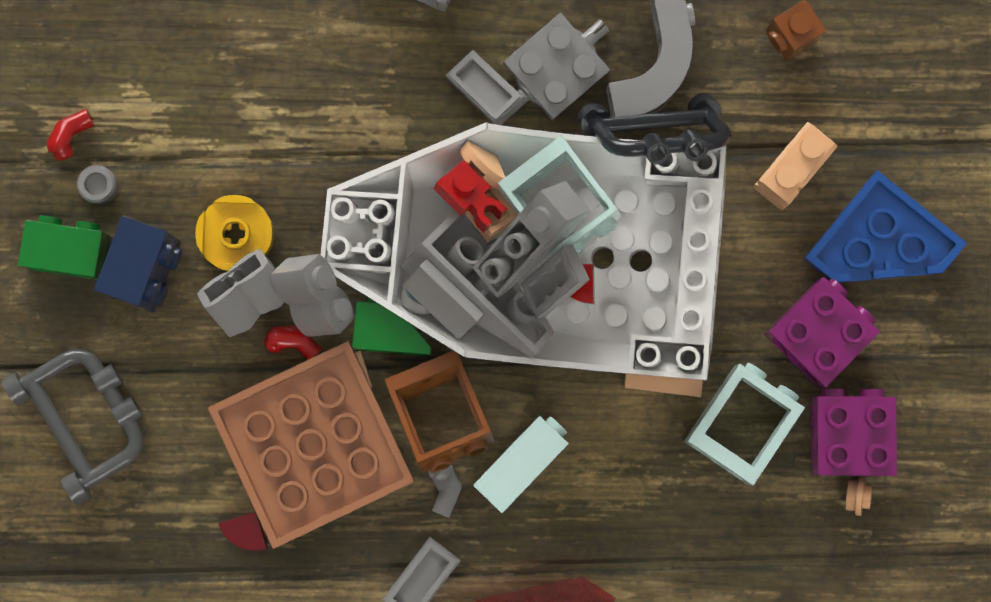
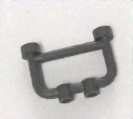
M71 349L61 353L22 378L15 372L1 381L6 393L16 406L19 407L30 399L33 400L75 471L62 478L61 483L75 505L78 506L91 498L89 489L127 467L139 457L143 449L144 435L137 419L141 418L143 413L132 396L126 400L123 399L117 387L124 382L113 364L104 367L94 353L85 349ZM74 364H81L87 368L95 386L106 399L115 419L128 436V445L123 451L94 469L90 466L42 386L43 382Z

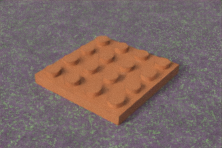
M350 341L207 407L273 549L415 482Z

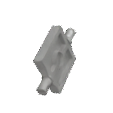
M560 12L503 62V65L514 76L519 88L517 92L524 97L525 102L530 101L539 106L552 121L610 71L608 66L597 55L593 46L609 32L608 27L605 25L594 34L604 24L602 20L598 19L594 25L582 33L575 29Z

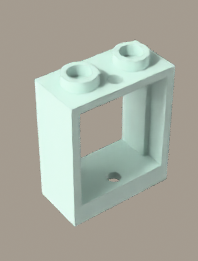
M560 135L498 182V184L521 213L528 205L522 198V195L568 161L605 209L604 212L550 252L551 255H554L562 246L574 245L579 256L586 250L584 244L597 235L599 238H602L618 226L616 220L622 215L562 135Z
M747 363L745 367L737 364L732 368L683 442L745 484L753 486L805 407L797 403L799 396L795 392L781 384L778 388H775L765 381L767 377L765 372L753 364ZM740 380L787 410L752 465L705 434Z
M541 416L537 417L473 486L503 513L569 444L563 439L567 431L551 416L546 420Z

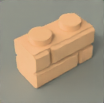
M807 122L753 187L778 209L784 210L838 146L814 125Z

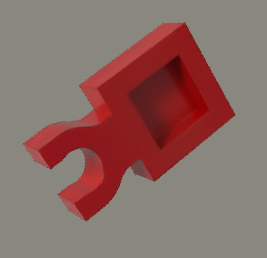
M464 160L435 184L434 190L460 216L467 211L473 215L476 226L483 233L489 229L492 223L485 216L484 212L493 213L499 220L507 211V208L500 201L487 196L491 186Z

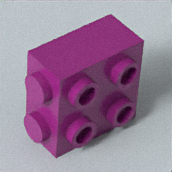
M825 277L817 280L764 334L818 389L827 387L880 333L873 325L876 322L875 318L863 307L858 306L855 308L845 298L848 293L844 287L834 279L828 281Z
M821 389L822 396L810 398L811 475L897 476L896 397H884L883 389H861L860 397H845V389Z

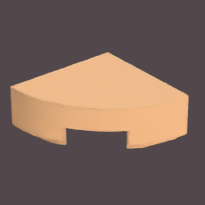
M467 141L460 149L463 160L468 165L471 162L474 163L485 174L482 178L491 187L498 189L500 187L498 182L505 178L498 156Z

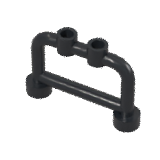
M706 93L693 97L686 111L610 117L602 105L590 103L579 111L577 117L578 124L587 136L597 137L603 148L609 153L623 157L646 156L649 162L655 165L664 163L672 153H684L692 161L701 160L706 156L708 150L721 148L727 145L732 138L730 128L720 117L721 107L719 103ZM691 125L709 127L713 134L700 135L695 130H686L680 137L662 138L656 133H650L639 141L619 140L613 134L614 132Z

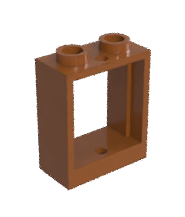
M453 350L384 379L416 461L423 473L429 470L431 473L445 470L452 465L453 460L465 455L467 457L478 456L489 449V445L495 443L456 351ZM458 379L479 431L426 453L405 401Z

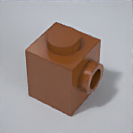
M802 0L775 17L766 31L773 48L788 61L818 42L826 32V29L807 0Z

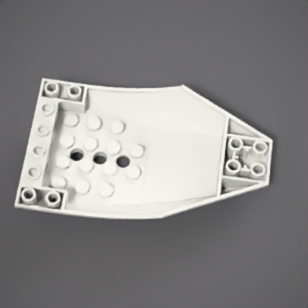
M486 122L327 189L320 255L330 264L337 278L467 358L581 370L707 380L713 342L725 198L726 145L718 149L708 150L706 156L698 161L688 159L684 153H672L664 163L655 165L650 163L646 156L623 157L609 153L603 148L597 137L523 129ZM562 135L622 215L616 220L618 226L602 238H599L597 235L584 244L586 250L579 255L582 264H593L595 252L602 248L610 249L614 255L613 263L608 268L599 269L594 266L595 305L584 304L569 297L546 316V319L555 333L533 358H530L477 324L458 340L432 314H415L409 311L401 302L402 285L410 276L400 266L454 211L434 190V187L438 180L463 161L460 149L467 141L497 155L506 177ZM619 139L624 141H639L632 139ZM567 161L522 195L525 202L529 204L540 190L566 181L591 210L566 239L605 211ZM499 187L498 190L508 201L511 207L515 210V212L519 215L520 212L518 211V209L515 207V205L512 203V201L509 199V197L506 195L503 189ZM639 251H646L652 256L651 266L643 272L635 271L631 267V258ZM550 253L517 281L521 289V283L552 256Z

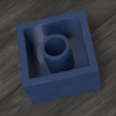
M122 216L94 290L154 312L156 306H162L166 299L169 285L165 284L170 269L175 270L180 262L182 249L179 248L181 241L167 231Z

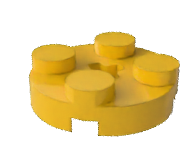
M228 195L215 200L214 204L202 212L196 224L195 238L197 246L206 260L218 269L228 272L241 258L255 250L261 249L267 256L273 245L274 228L267 212L255 201L241 195ZM233 224H239L240 230L245 231V237L239 239L238 244H232L231 239L225 237V231L232 230Z

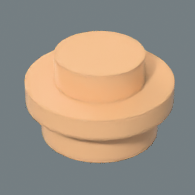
M859 477V480L849 479L846 497V510L855 511L856 516H861L862 509H870L872 486L865 485V477Z

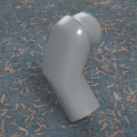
M453 465L436 473L428 471V475L432 478L439 491L432 511L447 518H450L462 489V483Z

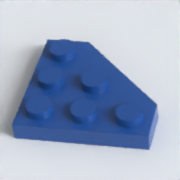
M877 170L803 260L828 281L834 279L838 283L941 274L947 269L967 242Z

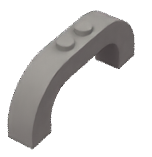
M649 0L658 44V58L654 66L645 74L632 79L608 83L606 94L611 117L657 113L677 93L687 74L692 58L693 38L691 26L695 25V13L692 3H686L685 0Z

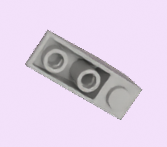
M566 181L542 189L474 265L473 269L498 298L562 243L586 218L591 210Z

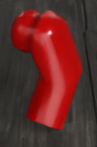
M87 109L68 116L55 124L47 141V149L53 153L56 160L63 161L71 157L73 148L69 143L73 136L95 126Z
M275 326L268 331L264 339L266 349L272 353H278L283 348H296L307 360L320 355L324 350L311 336H305L297 326Z

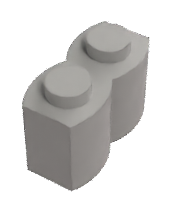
M261 249L255 250L241 258L228 272L213 278L197 293L206 311L229 337L249 330L261 314L278 309L284 304V301L275 291L271 279V273L276 268Z
M315 254L286 258L271 273L275 291L289 305L295 325L305 336L340 334L355 318L351 301L346 293L337 287L334 272L327 260L321 255Z

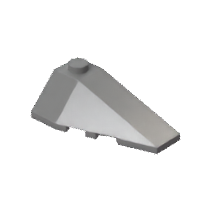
M454 210L400 267L411 276L428 259L484 313L476 323L477 325L530 358H533L554 335L553 328L546 317H535L525 293L517 282L498 298L495 296L473 267L495 243L496 238L487 243L466 214L460 216Z

